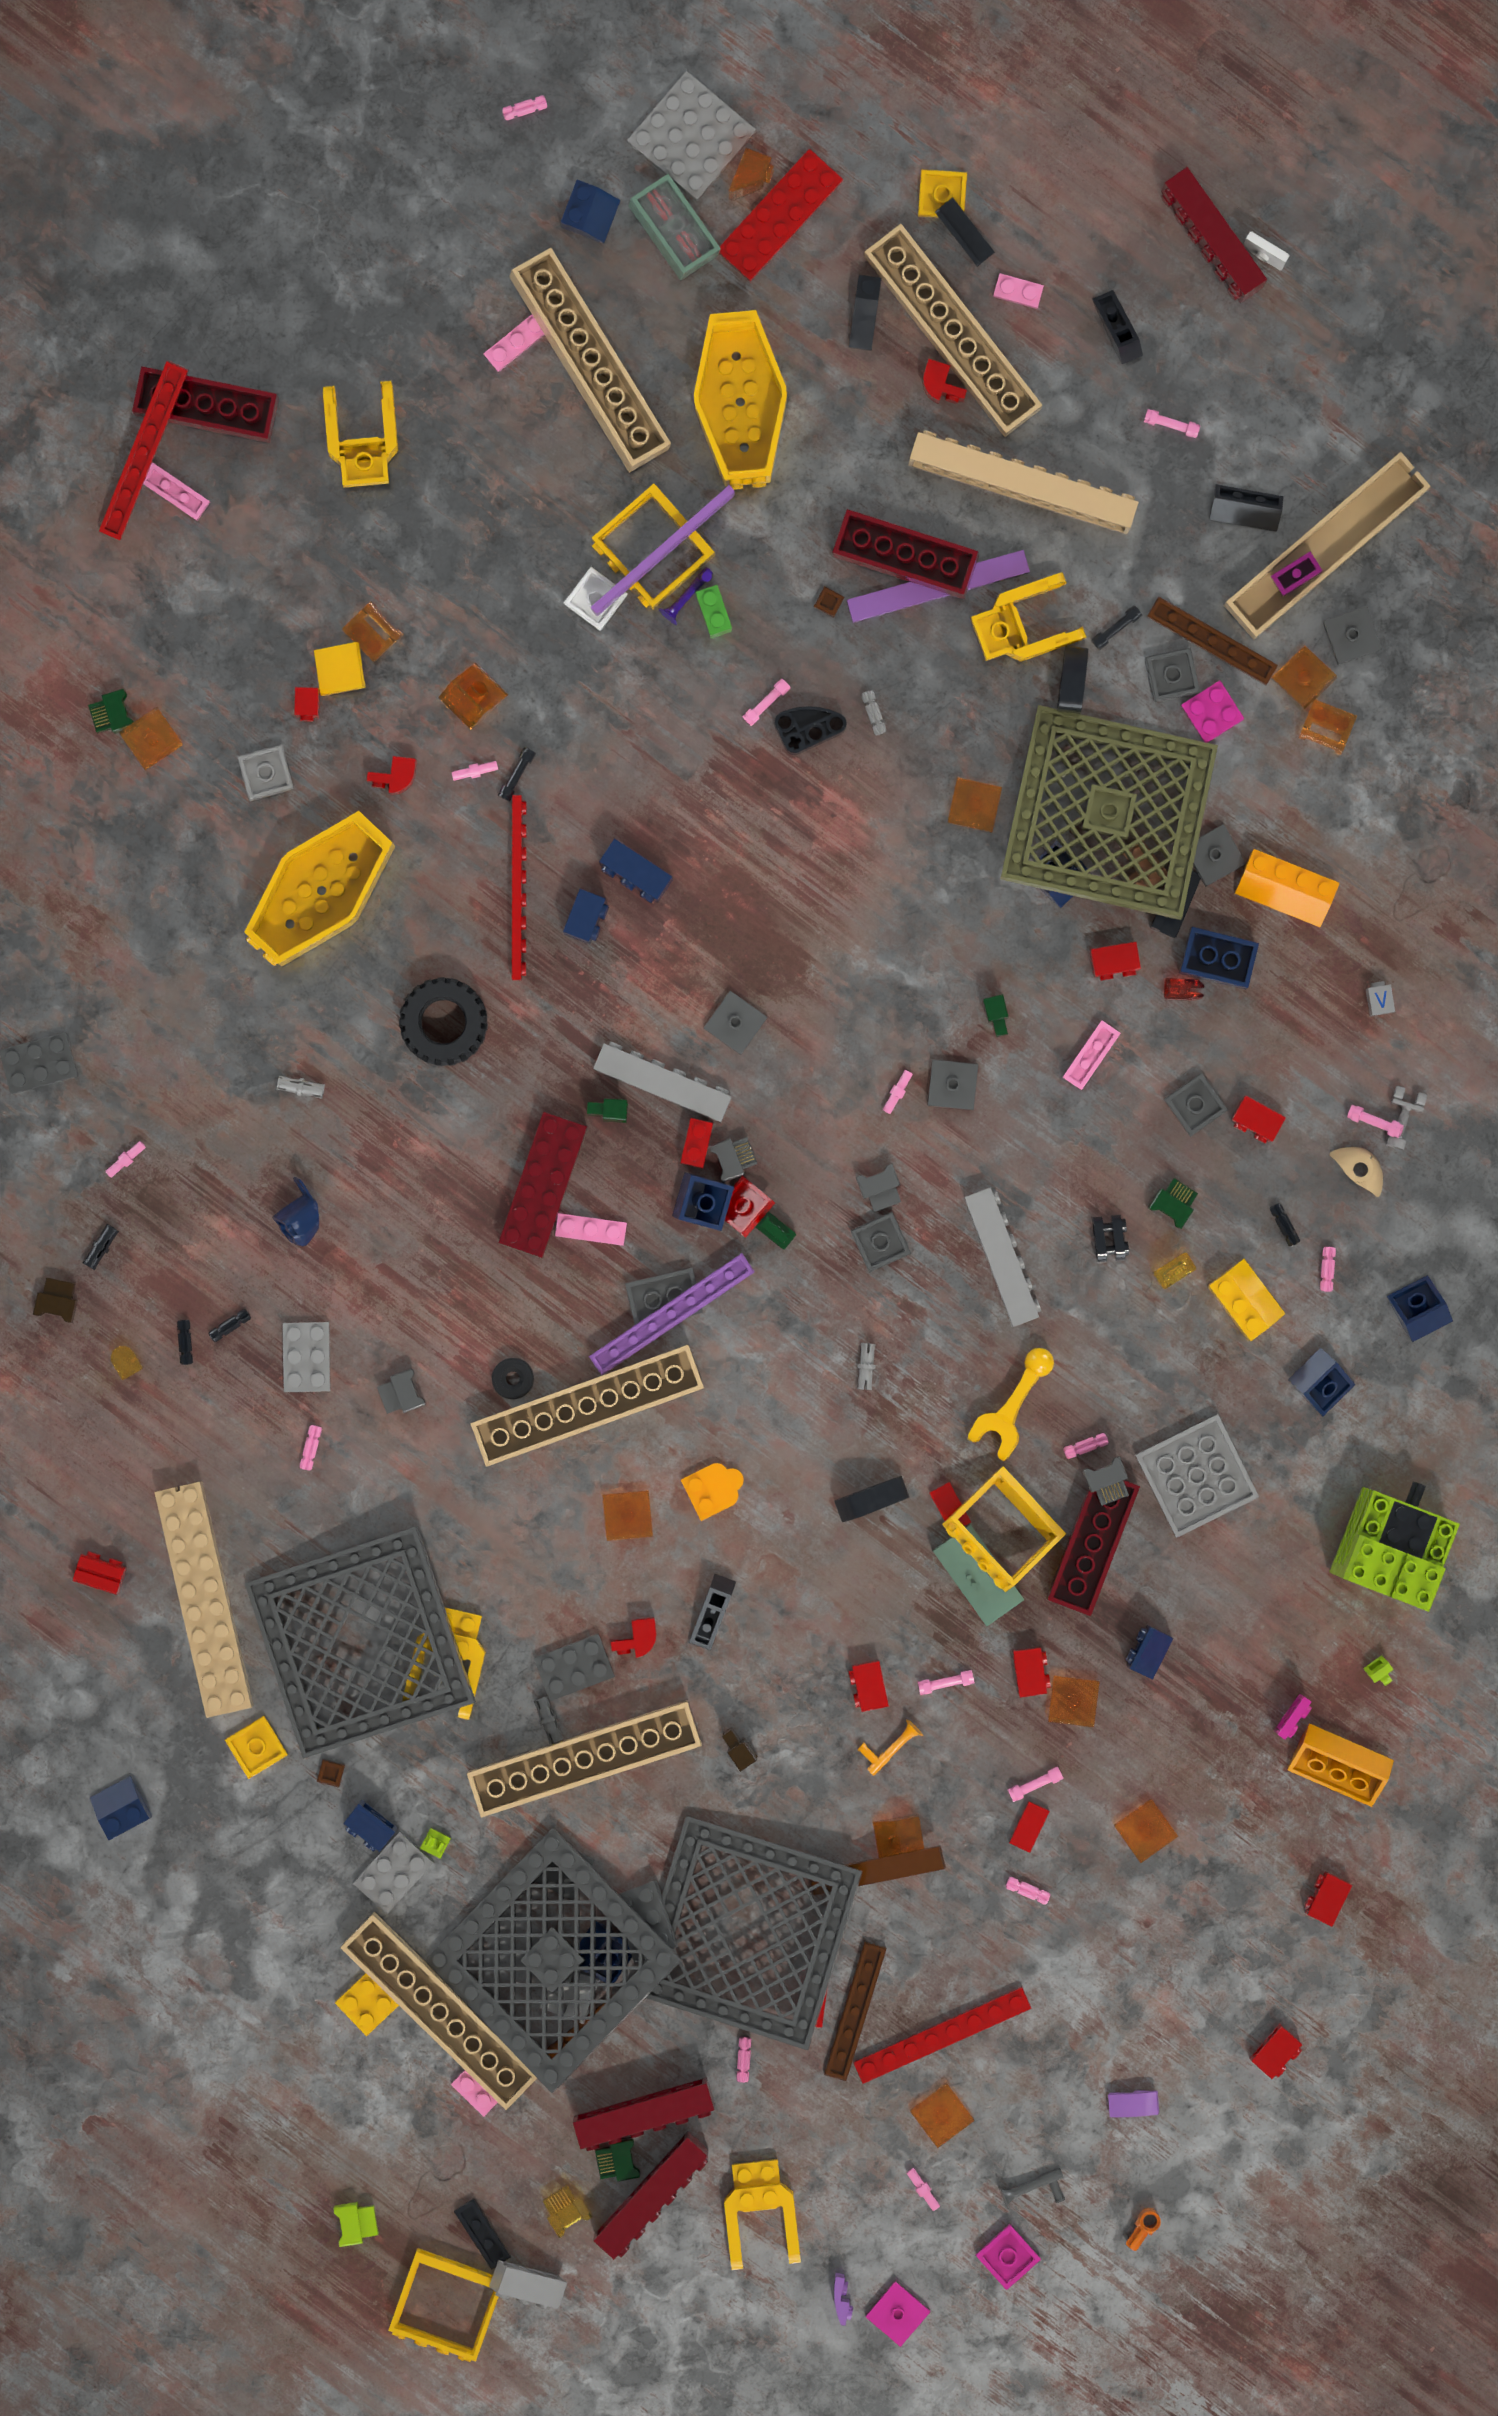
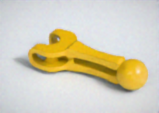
M1035 1348L1028 1352L1025 1357L1026 1369L1015 1391L1005 1405L996 1413L983 1414L977 1418L968 1434L969 1441L978 1442L986 1432L996 1431L1001 1435L1002 1439L998 1450L999 1459L1006 1461L1019 1443V1433L1016 1429L1015 1421L1020 1407L1031 1388L1039 1380V1377L1048 1375L1054 1367L1053 1356L1048 1350Z

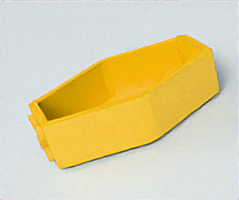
M756 310L710 314L694 390L695 412L724 486L730 485L733 490L743 489V485L752 484L753 488L765 487L766 483H771L787 403L786 385ZM735 352L741 355L738 361L732 359V354ZM738 398L744 399L745 404L743 406L736 404ZM742 444H747L749 446L747 452H742L740 450V446Z
M357 811L287 852L275 870L244 931L248 935L245 940L257 951L260 948L264 950L265 953L262 956L273 966L279 964L282 967L351 927L359 919L395 845L360 811ZM351 853H356L358 856L354 862L349 860ZM320 886L326 888L324 895H319L317 892ZM288 920H293L295 923L291 929L286 927Z

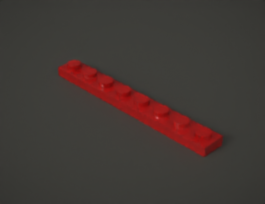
M166 361L99 532L118 540L122 539L189 369Z
M512 795V981H522V976H526V962H522V953H526V939H522V930H526L527 919L526 916H522V907L527 905V895L522 893V884L527 883V871L522 870V861H527V847H522V838H527V824H522V815H527V801H522V795Z
M1019 1987L860 2058L853 2063L862 2084L1032 2008L1023 1988Z

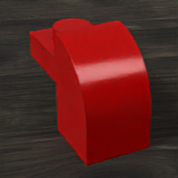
M928 359L923 376V388L928 398L939 404L941 396L946 397V401L958 404L959 401L964 402L967 390L946 383L951 365Z
M393 756L391 774L368 772L367 782L372 783L371 787L385 789V786L389 785L388 793L390 795L403 793L410 788L415 779L417 760Z
M655 1617L632 1620L633 1638L611 1641V1650L617 1651V1655L630 1654V1649H635L636 1658L647 1654L656 1641Z

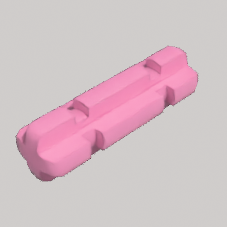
M544 96L535 97V100L529 99L516 103L513 107L511 105L504 107L502 112L505 120L514 119V116L520 117L533 113L536 109H546L547 102Z
M1324 1247L1322 1255L1324 1260H1322L1321 1278L1323 1279L1320 1281V1290L1331 1292L1333 1290L1332 1279H1334L1335 1260L1333 1258L1336 1256V1248Z
M311 1425L309 1427V1438H306L302 1454L304 1457L300 1462L301 1469L309 1471L313 1467L314 1461L312 1460L315 1458L319 1443L318 1437H320L322 1428L319 1426Z
M1102 1433L1096 1435V1438L1091 1437L1075 1443L1074 1446L1064 1447L1066 1458L1070 1459L1076 1457V1454L1081 1455L1097 1449L1098 1446L1108 1445L1107 1436Z
M1009 1877L1006 1883L1008 1890L1017 1891L1018 1894L1032 1900L1037 1899L1038 1902L1044 1905L1048 1903L1050 1898L1049 1892L1040 1891L1035 1886L1023 1881L1020 1883L1018 1879Z
M742 2036L739 2038L740 2049H738L737 2069L739 2071H737L736 2080L737 2082L745 2083L749 2081L748 2070L750 2069L751 2054L749 2048H751V2038Z

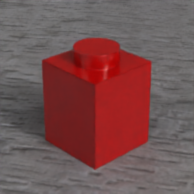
M295 687L294 715L300 717V721L313 722L314 718H319V688Z

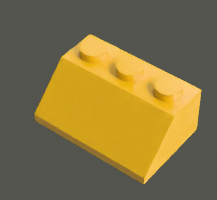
M1242 1259L1207 1286L1248 1341L1254 1340L1285 1315V1312L1245 1259Z

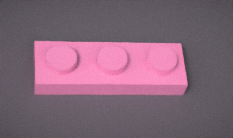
M530 315L488 349L484 356L499 372L543 337L544 333L533 315Z
M152 462L143 485L198 521L210 504V501Z
M1101 1020L1062 1078L1082 1090L1121 1033Z
M558 1213L555 1236L624 1246L627 1223Z

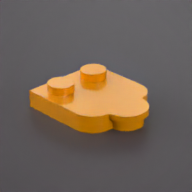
M713 1463L681 1479L701 1521L733 1506L738 1500L737 1490L742 1487L744 1481L743 1475L739 1470L733 1468L726 1469L720 1463Z

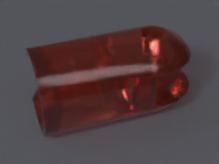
M1165 978L1164 999L1198 1001L1204 997V994L1190 992V989L1204 988L1205 985L1198 979Z

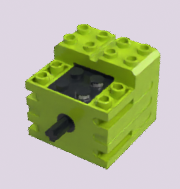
M1413 1481L1405 1502L1362 1487L1329 1573L1429 1612L1446 1570L1444 1564L1460 1524L1418 1508L1426 1488L1425 1485Z

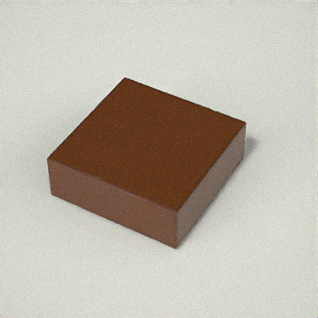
M824 586L814 604V608L834 618L845 597Z
M323 1759L317 1782L339 1788L345 1764Z

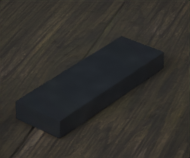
M474 2198L454 2210V2213L491 2270L496 2268L498 2260L505 2262L511 2258L507 2248Z

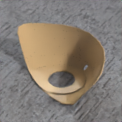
M1359 1147L1340 1148L1329 1154L1352 1181L1372 1192L1376 1197L1380 1196L1383 1186V1172L1380 1162L1374 1154ZM1362 1162L1367 1165L1368 1172L1364 1177H1358L1354 1174L1353 1168L1355 1164Z

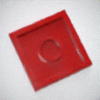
M742 1175L734 1185L725 1221L746 1238L775 1202Z

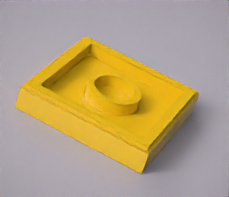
M921 169L918 217L939 218L935 211L951 198L965 212L967 172Z
M359 642L314 650L321 696L366 688Z
M265 1715L225 1739L248 1779L288 1755Z

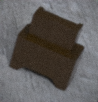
M46 1277L43 1293L37 1292L33 1315L41 1316L44 1313L62 1316L65 1322L73 1323L78 1300L73 1299L76 1283Z
M733 1727L723 1733L722 1737L729 1746L727 1753L740 1772L757 1761L758 1755L747 1739L741 1740Z

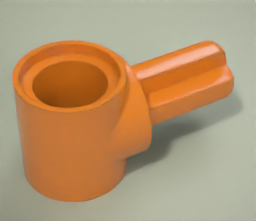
M1145 2208L1139 2213L1138 2219L1134 2223L1137 2227L1126 2241V2245L1133 2251H1137L1147 2235L1152 2236L1154 2231L1158 2230L1161 2219L1155 2209ZM1154 2215L1156 2217L1154 2224H1144L1145 2216Z

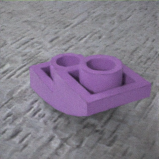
M1135 2090L1133 2093L1111 2092L1108 2094L1110 2117H1139L1159 2114L1158 2091Z
M835 2273L834 2300L840 2324L846 2326V2321L851 2320L853 2306H849V2299L841 2297L842 2295L846 2296L848 2282L844 2281V2274Z

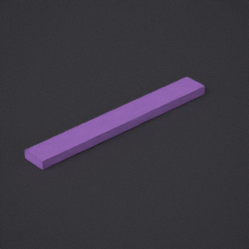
M728 485L593 604L591 611L596 616H599L733 498L735 496L733 488Z
M1024 550L977 563L968 590L1030 573ZM908 582L848 599L847 604L852 622L855 623L950 596V594Z
M741 1253L590 1355L589 1358L600 1374H605L753 1274L754 1270Z

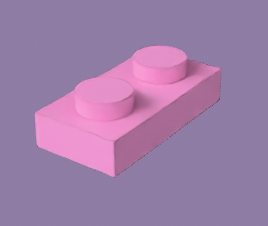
M1000 273L993 297L1037 309L1044 285Z
M465 2070L451 2083L483 2117L498 2103Z

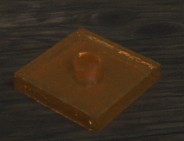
M1304 646L1272 676V679L1305 710L1337 679V675Z
M158 707L119 732L144 770H147L183 745Z
M957 777L947 823L992 833L1002 787Z
M649 1490L603 1495L607 1541L653 1537Z
M1053 1675L1048 1722L1094 1727L1100 1681Z
M1149 1799L1114 1824L1140 1863L1178 1837L1152 1799Z
M948 2083L942 2085L910 2109L912 2115L937 2148L975 2121Z

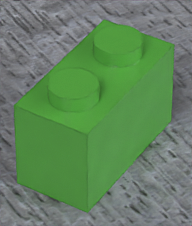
M718 585L697 591L696 598L710 639L732 632V626Z

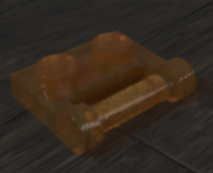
M372 601L342 628L353 642H359L360 649L374 663L404 635L399 629L396 630L376 609V605ZM367 615H370L390 636L386 641L364 620Z
M1314 699L1298 738L1311 740L1335 750V753L1342 755L1357 716ZM1311 725H1316L1340 735L1339 742L1310 731Z

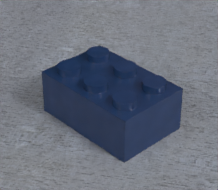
M615 838L599 861L602 866V872L611 878L616 875L621 879V884L631 891L636 888L640 891V897L649 903H652L653 900L658 903L673 881L671 875Z
M1191 927L1179 973L1246 990L1249 987L1259 943Z

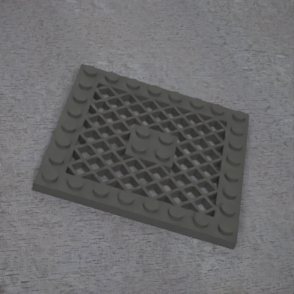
M552 1828L425 1961L551 2093H554L682 1959L555 1828ZM553 1862L558 1866L555 1868H548ZM548 1871H559V1884H548ZM564 1873L574 1884H564ZM543 1874V1884H533ZM559 1887V1900L548 1901V1888ZM564 1887H575V1900H564ZM532 1888H543V1901H532ZM527 1890V1901H516ZM580 1890L590 1900H580ZM516 1904H527V1917H516ZM532 1904H543V1917H532ZM548 1904H559L558 1917H548ZM564 1904H575L574 1917H564ZM580 1904H591L590 1917H580ZM596 1906L606 1917H596ZM511 1907V1917H501ZM558 1920V1931L555 1927L548 1931V1921ZM564 1920H574V1933L564 1934ZM580 1920H590V1933H580ZM596 1920H607L606 1933H596ZM500 1921H511V1934H500ZM516 1921H527L526 1934H516ZM532 1921H543L542 1934H532ZM495 1923V1934H485ZM612 1923L622 1933H612ZM484 1937H495V1950H484ZM500 1937H511L510 1950H500ZM516 1937H526V1950H516ZM532 1937H542L532 1947ZM564 1937H574V1947ZM580 1937H590V1950H580ZM596 1937H606V1950H596ZM612 1937H623V1950H612ZM628 1939L638 1950H628ZM479 1940V1950H469ZM580 1953H590V1967H580L586 1961ZM595 1953H606V1967H596ZM612 1953H622V1966H612ZM628 1953H639V1966H628ZM468 1954H479V1967H468ZM484 1954H495L494 1967H484ZM500 1954H510V1967H500ZM516 1954H525L520 1961L526 1967H516ZM462 1956H463V1965H462V1964L460 1963V1961H459ZM644 1956L648 1959L645 1964H644ZM468 1970H479L478 1980ZM484 1970H494V1983H484ZM500 1970H510V1983H500ZM516 1970H526V1983H516ZM580 1970H590V1983H580ZM596 1970H606V1983H596ZM612 1970H622V1983H612ZM628 1970H638L628 1980ZM532 1973L541 1983H532ZM574 1973V1983H564ZM612 1986H622L612 1997ZM484 1987H494V1997ZM500 1987H510V2000H500ZM516 1987H526V2000H516ZM532 1987H542V2000H532ZM564 1987H574V2000H564ZM580 1987H590V2000H580ZM596 1987H606V2000H596ZM548 1990L551 1993H555L558 1990V2000H548ZM500 2003H510V2014ZM516 2003H526V2017H516ZM532 2003H542L541 2017H531ZM548 2003H558V2016H547ZM564 2003H574V2016H563ZM580 2003H590V2016H579ZM596 2003H606L596 2013ZM516 2020H526V2030ZM531 2020H542V2033H531ZM547 2020H558V2033H547ZM563 2020H574V2033H563ZM579 2020H589L579 2031ZM531 2036H542V2047ZM547 2036H558V2050H547ZM563 2036H574L563 2047ZM548 2053L558 2054L554 2058H552Z

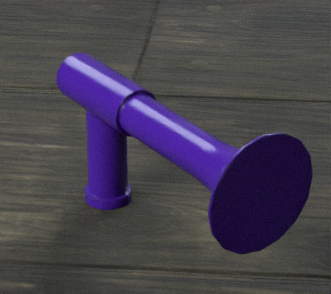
M705 567L675 603L666 609L659 608L661 614L671 623L677 625L676 616L680 609L705 582H709L712 579L713 572Z

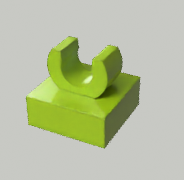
M1382 1655L1363 1668L1374 1683L1380 1680L1386 1686L1392 1682L1388 1673L1394 1669Z
M431 1827L420 1849L441 1859L451 1837Z

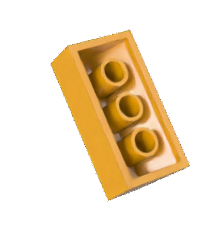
M1253 849L1234 894L1321 927L1340 883Z
M1309 1723L1300 1738L1287 1770L1372 1807L1389 1780L1394 1760Z

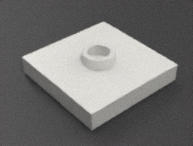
M1254 232L1248 234L1243 244L1247 251L1280 271L1290 256Z
M590 567L565 600L564 605L601 631L628 594L625 592L599 616H596L591 611V606L612 589L615 584L593 567Z

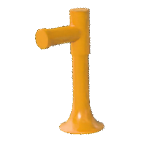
M906 1719L907 1726L904 1732L879 1757L865 1743L857 1749L872 1763L867 1770L873 1776L888 1763L890 1758L908 1740L917 1735L923 1736L922 1732L910 1720Z

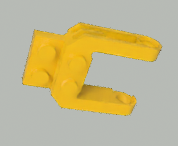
M392 381L380 382L384 438L350 439L340 442L335 386L323 387L329 457L341 466L343 488L389 484L387 463L398 452Z
M1063 572L1001 593L991 610L970 617L986 661L1006 654L1022 662L1087 638L1082 626L1072 632H1063L1028 644V638L1019 613L1013 605L1014 603L1066 585L1067 582Z
M445 1607L462 1660L468 1659L471 1661L467 1676L475 1697L486 1653L477 1639L482 1616ZM424 1633L417 1637L416 1643L420 1644ZM427 1637L423 1647L433 1651ZM416 1647L414 1648L413 1657L417 1651ZM421 1650L416 1661L424 1664L426 1652ZM414 1665L409 1676L420 1681L422 1668ZM407 1679L404 1691L413 1695L418 1685ZM403 1695L402 1702L409 1700L408 1697ZM473 1704L461 1707L458 1718L469 1720Z
M778 2159L732 2164L734 2188L724 2199L731 2269H743L737 2212L776 2209L780 2206L783 2207L789 2264L801 2263L794 2195L790 2188L780 2182Z

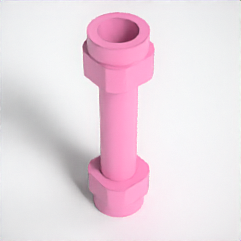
M1147 410L1144 419L1145 423L1155 426V423L1185 432V436L1197 438L1200 429L1199 424L1191 421L1189 424L1158 415L1159 411Z
M782 678L756 707L750 708L742 716L750 726L760 719L758 716L780 695L784 696L791 689Z
M1351 1106L1347 1118L1357 1123L1361 1120L1386 1130L1389 1136L1397 1138L1401 1136L1404 1125L1394 1120L1390 1123L1363 1112L1364 1108Z
M972 1670L960 1672L961 1675L929 1681V1679L919 1681L920 1695L930 1694L932 1690L963 1684V1686L974 1684Z
M1058 1766L1048 1770V1774L1020 1787L1016 1785L1008 1789L1013 1802L1024 1798L1023 1795L1050 1782L1055 1784L1062 1780L1063 1776Z

